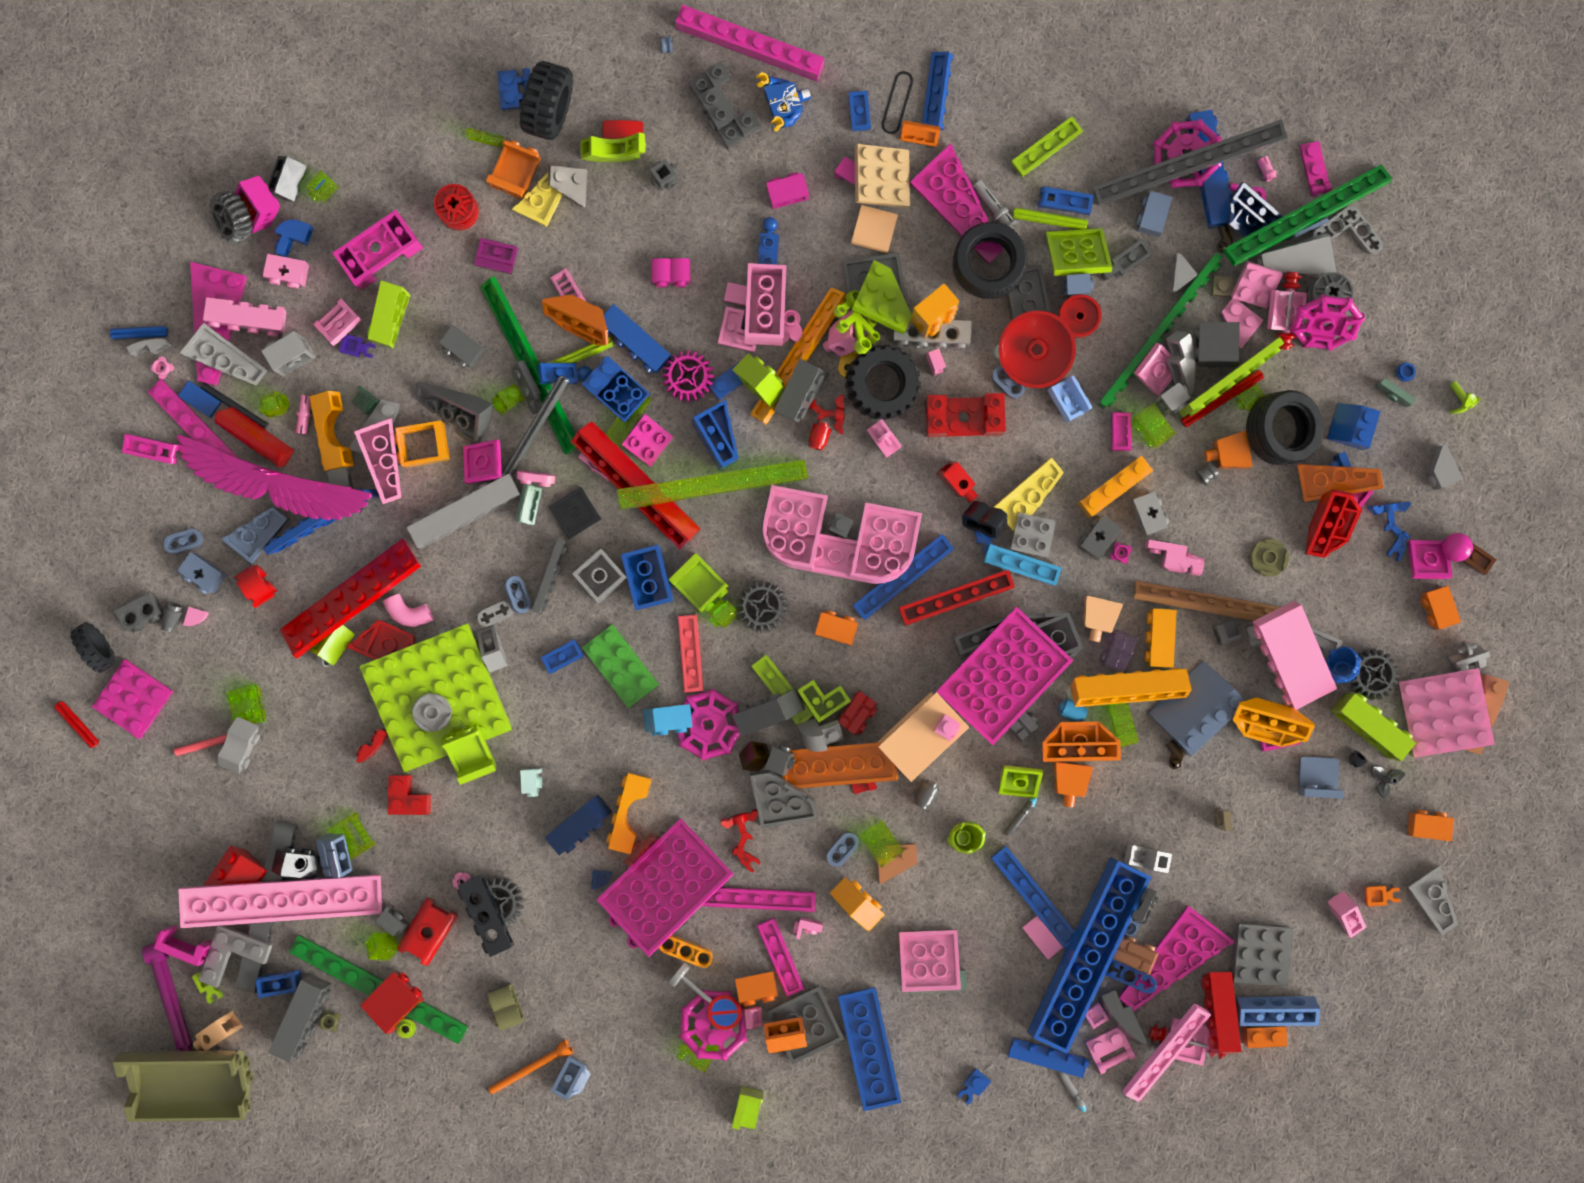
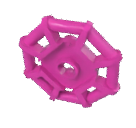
M1201 119L1184 122L1173 121L1171 126L1153 142L1154 165L1162 162V149L1168 151L1167 156L1169 160L1183 155L1185 150L1194 151L1217 143L1222 138L1215 134ZM1194 129L1193 134L1186 133L1181 135L1180 130ZM1200 131L1210 140L1206 143L1198 137ZM1175 132L1177 138L1170 145L1165 144ZM1222 163L1208 167L1201 175H1199L1198 171L1191 173L1194 174L1195 178L1181 179L1180 177L1168 183L1174 189L1176 187L1189 186L1201 187L1216 169L1221 167Z
M1322 294L1321 297L1297 307L1293 324L1290 325V332L1296 335L1304 348L1312 347L1333 351L1334 348L1348 341H1354L1357 338L1358 330L1361 323L1365 320V315L1359 311L1350 297L1340 298ZM1327 304L1340 305V307H1328ZM1349 310L1352 316L1347 317L1345 312ZM1303 317L1308 319L1306 324H1301ZM1327 322L1332 323V324H1328L1327 326H1324V323H1327ZM1348 325H1352L1351 329L1347 330ZM1304 332H1310L1311 335L1308 337Z
M716 689L685 697L686 700L683 705L690 704L694 709L691 715L693 727L690 728L691 736L687 738L685 732L677 733L680 743L679 747H683L700 757L702 761L724 754H731V750L740 736L735 721V726H729L726 714L730 711L732 715L739 712L738 703L715 691ZM709 699V705L698 707L695 703ZM717 700L727 706V708L722 711L713 705L714 701ZM709 719L712 720L713 729L705 730L703 722L709 721ZM727 730L733 731L728 742L725 743L722 739ZM695 739L702 743V750L689 742ZM720 743L721 748L708 751L709 744Z
M701 990L711 999L721 995L733 997L730 991ZM697 995L680 1010L681 1028L679 1039L684 1041L699 1060L720 1059L726 1061L733 1052L748 1040L746 1038L745 1009L740 1005L742 1015L739 1021V1034L733 1032V1029L727 1031L710 1030L707 1016L709 1003L700 995ZM703 1001L705 1007L697 1014L694 1013L692 1010ZM689 1017L695 1018L694 1030L688 1031ZM696 1035L703 1044L700 1048L692 1040L691 1036ZM730 1036L736 1039L726 1049L724 1048L723 1043ZM707 1045L719 1047V1051H705Z

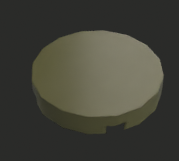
M1264 539L1257 542L1252 547L1250 553V563L1253 569L1265 577L1280 574L1286 569L1289 562L1287 549L1280 541L1275 539Z

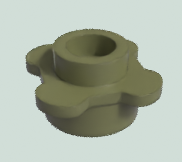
M328 1010L323 1011L319 1027L331 1030V1032L337 1031L338 1020L341 1019L340 1014L330 1013Z

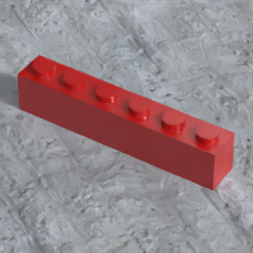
M1009 570L907 604L899 607L898 610L903 625L906 626L1015 588Z

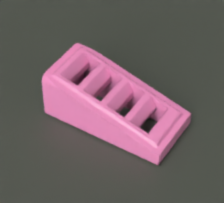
M566 268L550 277L560 296L575 290L576 292L571 295L586 301ZM567 276V280L560 284L557 283V281ZM571 283V286L562 291L561 288Z

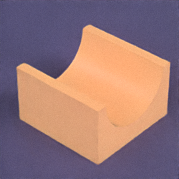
M930 692L877 741L882 742L878 747L895 764L900 772L912 782L958 739L969 726L937 692L935 694ZM943 714L948 715L961 724L959 731L951 741L933 731Z

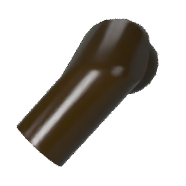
M1228 225L1218 228L1222 238L1217 243L1216 249L1220 253H1223L1224 249L1233 242Z
M1171 740L1166 744V747L1171 752L1169 766L1171 769H1178L1181 767L1184 755L1175 741Z

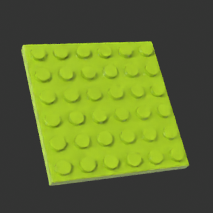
M469 623L359 666L404 773L447 756L446 750L442 749L441 739L450 732L456 733L461 731L465 726L478 724L485 740L512 730L490 673L481 658L480 649ZM438 693L444 696L451 705V719L441 730L425 731L414 722L413 706L416 700L424 694Z

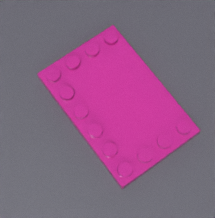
M1015 607L936 692L984 738L994 745L1074 660L1018 607Z
M680 818L596 900L643 952L650 957L734 874Z

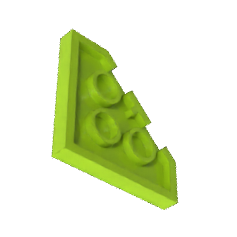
M874 260L853 304L852 310L904 334L912 316L892 269Z

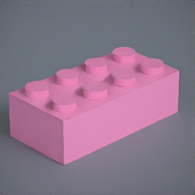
M748 263L745 344L783 346L786 265Z

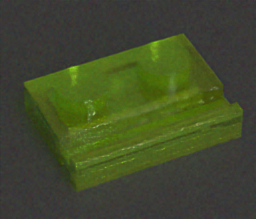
M880 820L878 824L873 825L859 835L881 868L895 859L897 855L904 852L883 820Z

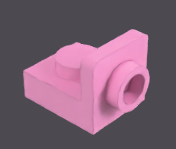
M800 917L799 922L795 921L793 933H796V939H800L802 928L806 929L805 932L810 934L821 933L823 922Z

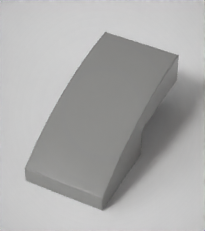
M148 339L131 344L126 348L129 354L136 357L148 350L158 354L173 346V344L166 339Z

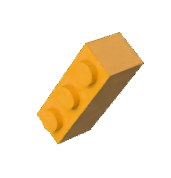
M1153 608L1150 609V613H1147L1146 623L1149 624V632H1146L1145 642L1148 643V651L1144 653V662H1147V666L1174 668L1177 610Z

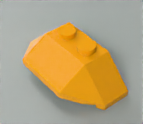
M1257 697L1239 702L1233 716L1234 723H1236L1244 737L1280 747L1293 745L1301 741L1307 742L1315 727V724L1298 710Z

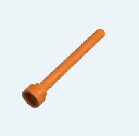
M565 1039L560 1042L556 1050L490 1086L488 1092L494 1094L557 1057L571 1055L573 1049L571 1046L568 1048V1040Z

